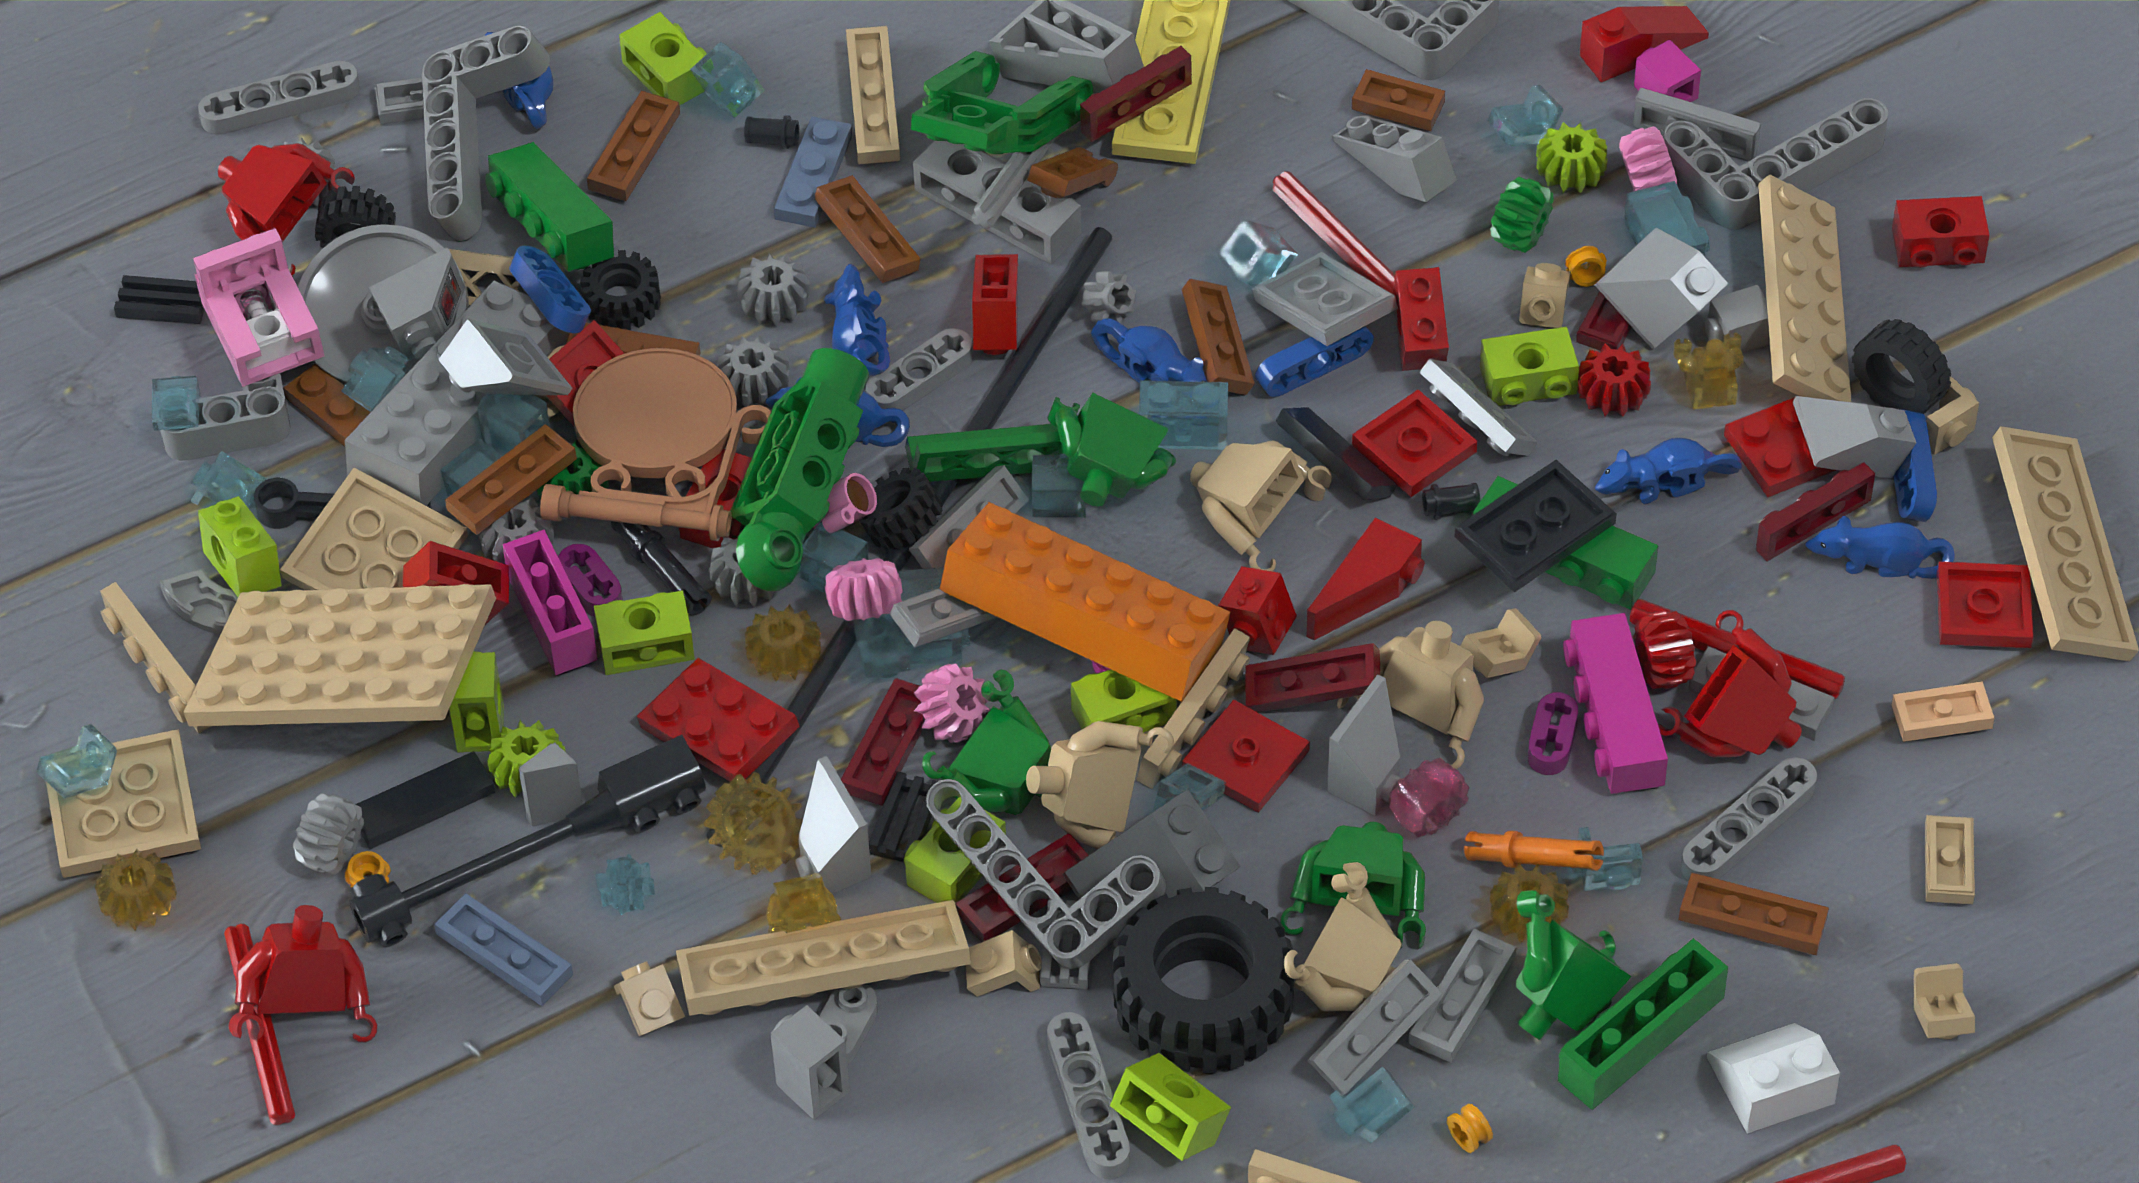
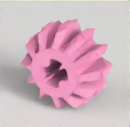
M1654 126L1646 129L1640 128L1631 131V134L1621 137L1619 148L1636 197L1643 202L1665 197V194L1675 191L1677 178L1660 130Z
M863 558L860 561H848L846 565H837L826 575V599L835 617L844 618L847 621L854 619L865 621L867 618H879L882 614H890L893 605L902 602V583L895 564L892 562L883 561L880 558L873 560Z
M956 663L944 665L938 670L927 673L922 678L923 685L919 686L914 692L915 696L921 701V704L914 711L923 714L925 718L922 728H933L935 740L948 739L950 743H959L971 737L990 711L985 705L988 701L981 694V687L985 679H973L972 667L959 668Z

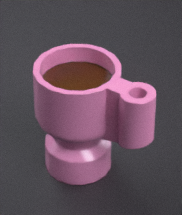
M852 473L835 483L827 500L830 503L828 512L813 528L818 532L833 534L871 514L876 509L877 495L870 481L861 474Z

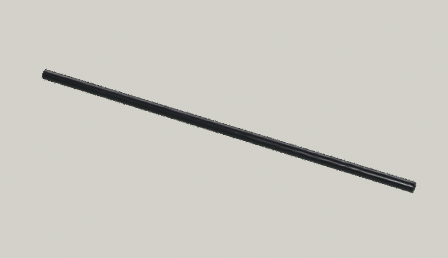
M1101 227L1094 228L965 431L987 430L994 427L1084 283L1110 245L1113 238L1109 231ZM960 479L933 481L931 483L942 500L943 505ZM920 533L915 536L916 542L922 537ZM906 540L903 543V548L895 549L892 545L885 554L883 561L894 563L898 574H900L912 555L909 548L916 542L909 544ZM867 618L865 621L862 619L843 620L787 707L788 711L796 715L800 727L736 787L706 834L707 839L712 844L722 848L727 846L871 618Z

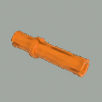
M1470 831L1465 838L1466 842L1475 843V846H1477H1464V854L1468 861L1502 862L1504 866L1510 868H1518L1521 864L1582 868L1598 871L1603 864V860L1593 859V856H1591H1604V848L1599 840L1583 841L1527 837L1518 831H1507L1504 835Z

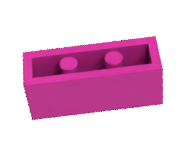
M545 530L502 544L505 564L509 565V581L555 675L597 661L593 626Z

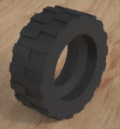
M1890 319L1884 320L1854 347L1852 363H1854L1853 370L1855 376L1858 377L1862 389L1881 407L1905 409L1925 414L1947 394V390L1951 386V370L1948 368V361L1945 355L1941 353L1940 347L1928 337L1926 332L1919 330L1910 322L1905 323L1901 319H1894L1893 321H1890ZM1889 355L1898 360L1908 370L1914 383L1905 378L1895 368Z

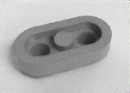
M866 983L854 989H834L819 1015L845 1040L847 1064L855 1058L878 1013L876 994ZM851 999L860 1000L859 1002L854 1004L846 1002Z

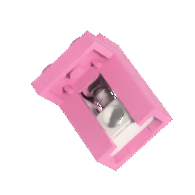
M276 228L193 258L197 272L194 275L201 302L242 387L325 357L318 327L288 269L282 240Z

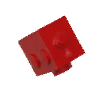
M1241 566L1218 604L1219 607L1230 611L1227 624L1229 635L1235 628L1250 637L1247 651L1269 655L1276 653L1297 617L1281 573Z

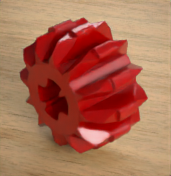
M1604 343L1600 352L1589 350L1585 361H1581L1579 366L1577 387L1579 398L1586 399L1589 410L1602 408L1604 417L1610 411H1617L1622 417H1624L1628 408L1639 411L1643 399H1647L1648 394H1650L1651 370L1649 362L1641 361L1642 357L1639 350L1627 353L1624 344L1618 349H1611Z
M1664 610L1653 612L1651 615L1638 620L1635 625L1633 640L1645 682L1652 689H1668L1678 687L1679 684L1687 683L1688 680L1693 679L1694 667L1697 663L1694 657L1695 646L1692 642V632L1688 630L1685 618L1677 611L1666 612Z

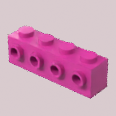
M1625 613L1571 621L1570 639L1563 641L1564 657L1567 667L1574 666L1577 676H1574L1573 680L1575 697L1578 703H1585L1587 713H1584V726L1588 740L1595 739L1598 748L1594 752L1598 776H1606L1610 794L1665 786L1668 757Z

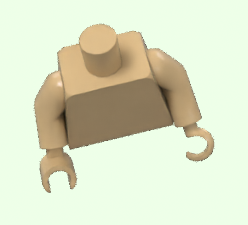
M1268 441L1254 445L1232 443L1225 447L1213 464L1197 462L1190 474L1191 484L1197 487L1203 501L1202 511L1207 519L1240 555L1246 552L1250 556V568L1261 569L1256 563V558L1260 553L1254 545L1257 541L1256 538L1262 536L1300 485L1305 481L1304 494L1311 500L1321 501L1326 492L1325 488H1329L1332 481V475L1328 468L1324 466L1308 468L1306 460L1295 454L1291 448H1287L1277 441ZM1272 558L1270 568L1265 570L1273 572L1276 567V560Z
M1431 621L1425 628L1416 627L1407 637L1396 636L1379 648L1380 676L1386 679L1392 708L1448 736H1452L1448 747L1456 750L1457 760L1451 765H1446L1440 757L1438 763L1444 770L1454 771L1460 768L1464 762L1465 754L1461 745L1463 741L1469 742L1484 703V695L1476 674L1473 672V655L1471 652L1451 642L1453 631L1450 625L1442 621ZM1362 695L1354 696V697H1356V698L1359 700V698H1360ZM1349 697L1338 699L1337 706L1339 709L1346 705Z
M1103 721L1094 722L1073 734L1070 739L1057 741L1051 748L1048 766H1031L1026 776L1027 788L1032 794H1042V805L1054 813V819L1058 826L1069 833L1075 840L1099 849L1116 837V831L1124 832L1141 753V745L1151 746L1153 736L1162 735L1166 738L1168 744L1163 753H1169L1174 745L1173 736L1167 729L1162 727L1153 728L1145 734L1142 727Z
M1358 862L1343 864V870L1347 875L1337 874L1333 876L1331 881L1333 889L1340 893L1347 892L1348 895L1346 899L1340 898L1304 965L1301 964L1296 968L1294 967V957L1298 954L1296 950H1290L1284 959L1285 972L1290 978L1296 979L1294 988L1305 992L1322 1011H1355L1396 969L1391 965L1402 946V943L1395 937V934L1378 910L1367 888H1365L1368 880L1367 871Z

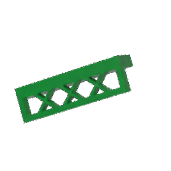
M1052 424L908 436L905 443L910 470L912 471L914 468L919 469L921 473L925 474L929 482L985 477L994 467L1005 465L1010 474L1065 470L1068 467L1069 458L1063 453L1058 428Z

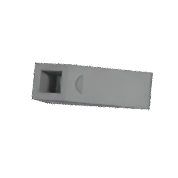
M1367 115L1350 119L1346 127L1332 136L1334 142L1400 195L1428 202L1457 181L1443 137Z

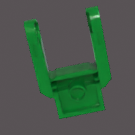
M974 51L924 82L923 90L928 96L923 98V107L912 113L911 130L925 133L927 138L934 141L964 144L966 149L972 151H985L990 154L1034 152L1081 121L1080 104L1093 95V85L1088 79L1071 76L1063 82L1057 81L1017 107L1016 105L986 98L996 87L1000 73V63L996 62L995 57L991 54Z

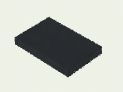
M1554 460L1456 526L1454 537L1511 590L1516 592L1616 524L1617 513L1558 460Z

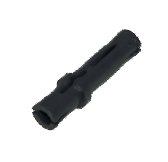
M611 521V527L632 548L631 554L638 562L646 563L670 592L683 590L687 612L690 615L695 616L705 610L698 600L701 599L706 605H710L712 600L710 593L704 590L665 546V538L659 532L651 530L647 525L622 524L621 522Z

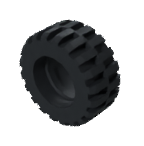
M1190 887L1177 890V896L1168 898L1167 894H1164L1152 900L1151 909L1148 910L1144 906L1131 917V925L1128 924L1123 927L1118 936V947L1114 949L1113 998L1114 1008L1117 1009V1020L1122 1030L1129 1033L1130 1041L1138 1050L1144 1051L1148 1048L1149 1057L1160 1053L1186 1072L1190 1071V1067L1203 1068V1073L1217 1072V1067L1227 1065L1229 1070L1243 1066L1244 1058L1248 1056L1252 1060L1257 1059L1267 1052V1042L1274 1044L1284 1033V1024L1290 1021L1293 1010L1294 979L1287 975L1284 968L1285 956L1293 948L1290 939L1285 937V928L1275 917L1268 919L1267 908L1257 901H1253L1252 904L1245 902L1246 896L1234 891H1230L1229 895L1219 893V888L1205 887V892H1192ZM1196 960H1212L1232 967L1246 981L1228 995L1215 999L1200 1000L1188 998L1174 992L1161 979L1170 970L1183 963Z

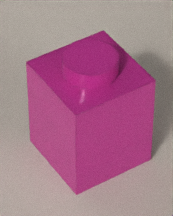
M1668 40L1655 48L1647 49L1637 57L1634 87L1638 91L1641 87L1693 102L1698 99L1701 69L1671 40Z

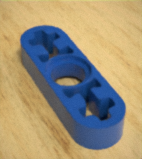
M531 246L518 247L509 267L512 275L553 326L569 333L581 332L591 312L589 305L547 253Z
M1364 326L1328 346L1313 337H1309L1265 359L1256 370L1255 378L1269 396L1278 397L1360 358L1372 346L1374 336Z
M1905 410L1916 444L1894 474L1898 511L1902 518L1926 522L1932 516L1937 501L1927 421L1924 414Z

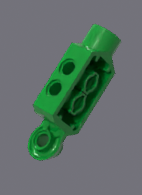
M832 348L814 350L811 353L802 378L774 404L730 510L732 517L745 525L738 536L736 546L738 565L746 579L755 587L767 592L784 589L793 582L799 573L803 554L802 545L805 537L828 512L830 503L827 500L832 487L841 478L845 468L842 463L847 450L853 445L859 435L857 425L863 410L857 405L869 378V371L860 360L841 350Z

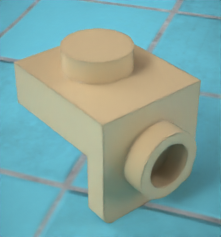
M1540 263L1535 267H1527L1523 282L1520 323L1552 328L1562 327L1565 301L1569 289L1570 271H1562L1560 266L1550 263Z
M1950 377L1951 386L1947 390V394L1940 399V409L1927 416L1930 448L1934 455L1948 446H1957L1968 434L1975 430L1979 402L1968 388L1962 387L1952 377Z
M1514 608L1506 611L1498 628L1468 634L1460 646L1469 650L1473 655L1474 668L1486 678L1524 670L1541 640V634Z
M1013 930L969 947L971 964L966 965L967 989L977 997L1016 981L1030 992L1040 989L1039 970L1042 968L1041 956L1033 944L1026 942Z
M646 961L621 972L624 981L616 984L614 989L617 995H622L639 1037L685 1017L663 964L650 969Z
M1957 963L1922 967L1914 970V1011L1927 1038L1952 1039L1958 1035L1975 1033V1015L1963 993V970Z

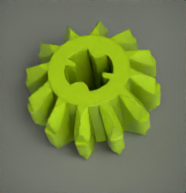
M1563 122L1559 130L1548 128L1544 138L1540 139L1537 145L1536 157L1538 158L1536 167L1538 175L1545 177L1548 187L1559 184L1563 193L1569 187H1574L1580 193L1585 185L1596 187L1600 176H1604L1607 170L1606 140L1599 138L1596 128L1585 131L1581 122L1576 127H1569Z
M520 719L516 729L512 730L502 726L501 738L491 739L489 746L490 754L487 759L489 772H492V776L495 777V783L499 786L500 790L510 788V792L516 798L522 792L519 767L554 742L564 751L565 746L559 741V735L554 728L544 730V726L539 720L531 727H526Z

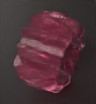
M1437 758L1431 762L1425 760L1418 768L1410 769L1409 774L1405 778L1398 780L1399 786L1390 794L1391 803L1389 808L1402 827L1405 826L1408 831L1413 832L1417 837L1425 836L1427 833L1433 835L1436 834L1440 827L1448 826L1449 821L1453 817L1460 815L1459 809L1468 802L1467 794L1470 787L1466 784L1465 778L1460 772L1443 759Z

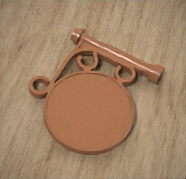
M650 348L617 356L599 366L584 380L574 400L573 418L578 441L585 452L602 465L591 476L592 492L580 491L578 495L572 491H566L565 486L546 484L541 497V519L561 521L563 517L570 518L574 516L655 527L665 525L706 530L710 533V539L718 541L720 537L728 538L732 514L731 511L724 510L722 505H717L719 496L726 486L741 431L743 442L758 444L771 410L761 405H750L743 407L737 412L735 391L728 377L715 364L696 354L678 349ZM752 420H759L765 423L763 427L758 429L743 428L747 422ZM726 447L718 476L706 488L705 475L698 467L712 460ZM631 476L639 478L665 477L667 496L631 492ZM608 480H617L622 483L621 490L606 489L600 485ZM684 480L693 481L699 486V493L681 497L675 485Z

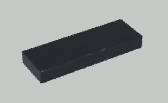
M1309 407L1283 408L1276 419L1278 425L1363 500L1391 497L1397 484Z
M472 751L355 804L361 807L362 818H364V825L360 833L368 847L372 849L496 793L494 783L475 751Z

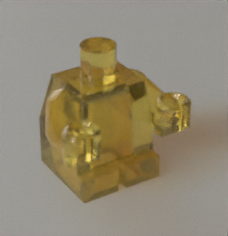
M1730 333L1725 334L1723 342L1719 339H1711L1707 342L1706 347L1694 348L1692 353V342L1688 338H1684V343H1680V339L1674 342L1673 355L1677 359L1680 370L1685 372L1684 377L1693 410L1711 408L1713 406L1736 405L1738 384L1735 369L1739 368L1744 360L1741 351L1742 337L1740 334L1733 333V337H1730Z
M819 872L773 883L774 893L770 896L766 912L769 924L768 933L779 931L790 933L807 929L806 923H809L811 927L841 920L840 915L837 913L835 897L824 886L823 878Z

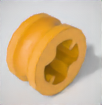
M1468 1103L1461 1108V1115L1453 1113L1447 1117V1125L1452 1137L1468 1153L1478 1149V1142L1486 1144L1493 1138L1492 1129L1487 1119L1473 1104Z

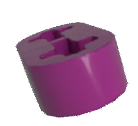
M572 544L560 552L558 558L584 610L590 616L595 617L594 606L623 600L619 580L593 548L585 544ZM577 563L581 567L586 566L587 573L583 574L577 566L571 567V565ZM596 587L602 595H609V597L603 599L600 595L594 596L593 588Z
M1553 692L1541 698L1537 706L1528 745V763L1537 773L1543 775L1558 774L1566 768L1569 762L1578 722V704L1570 695ZM1555 711L1563 712L1559 726L1551 725V718ZM1547 741L1555 743V750L1551 756L1543 755Z

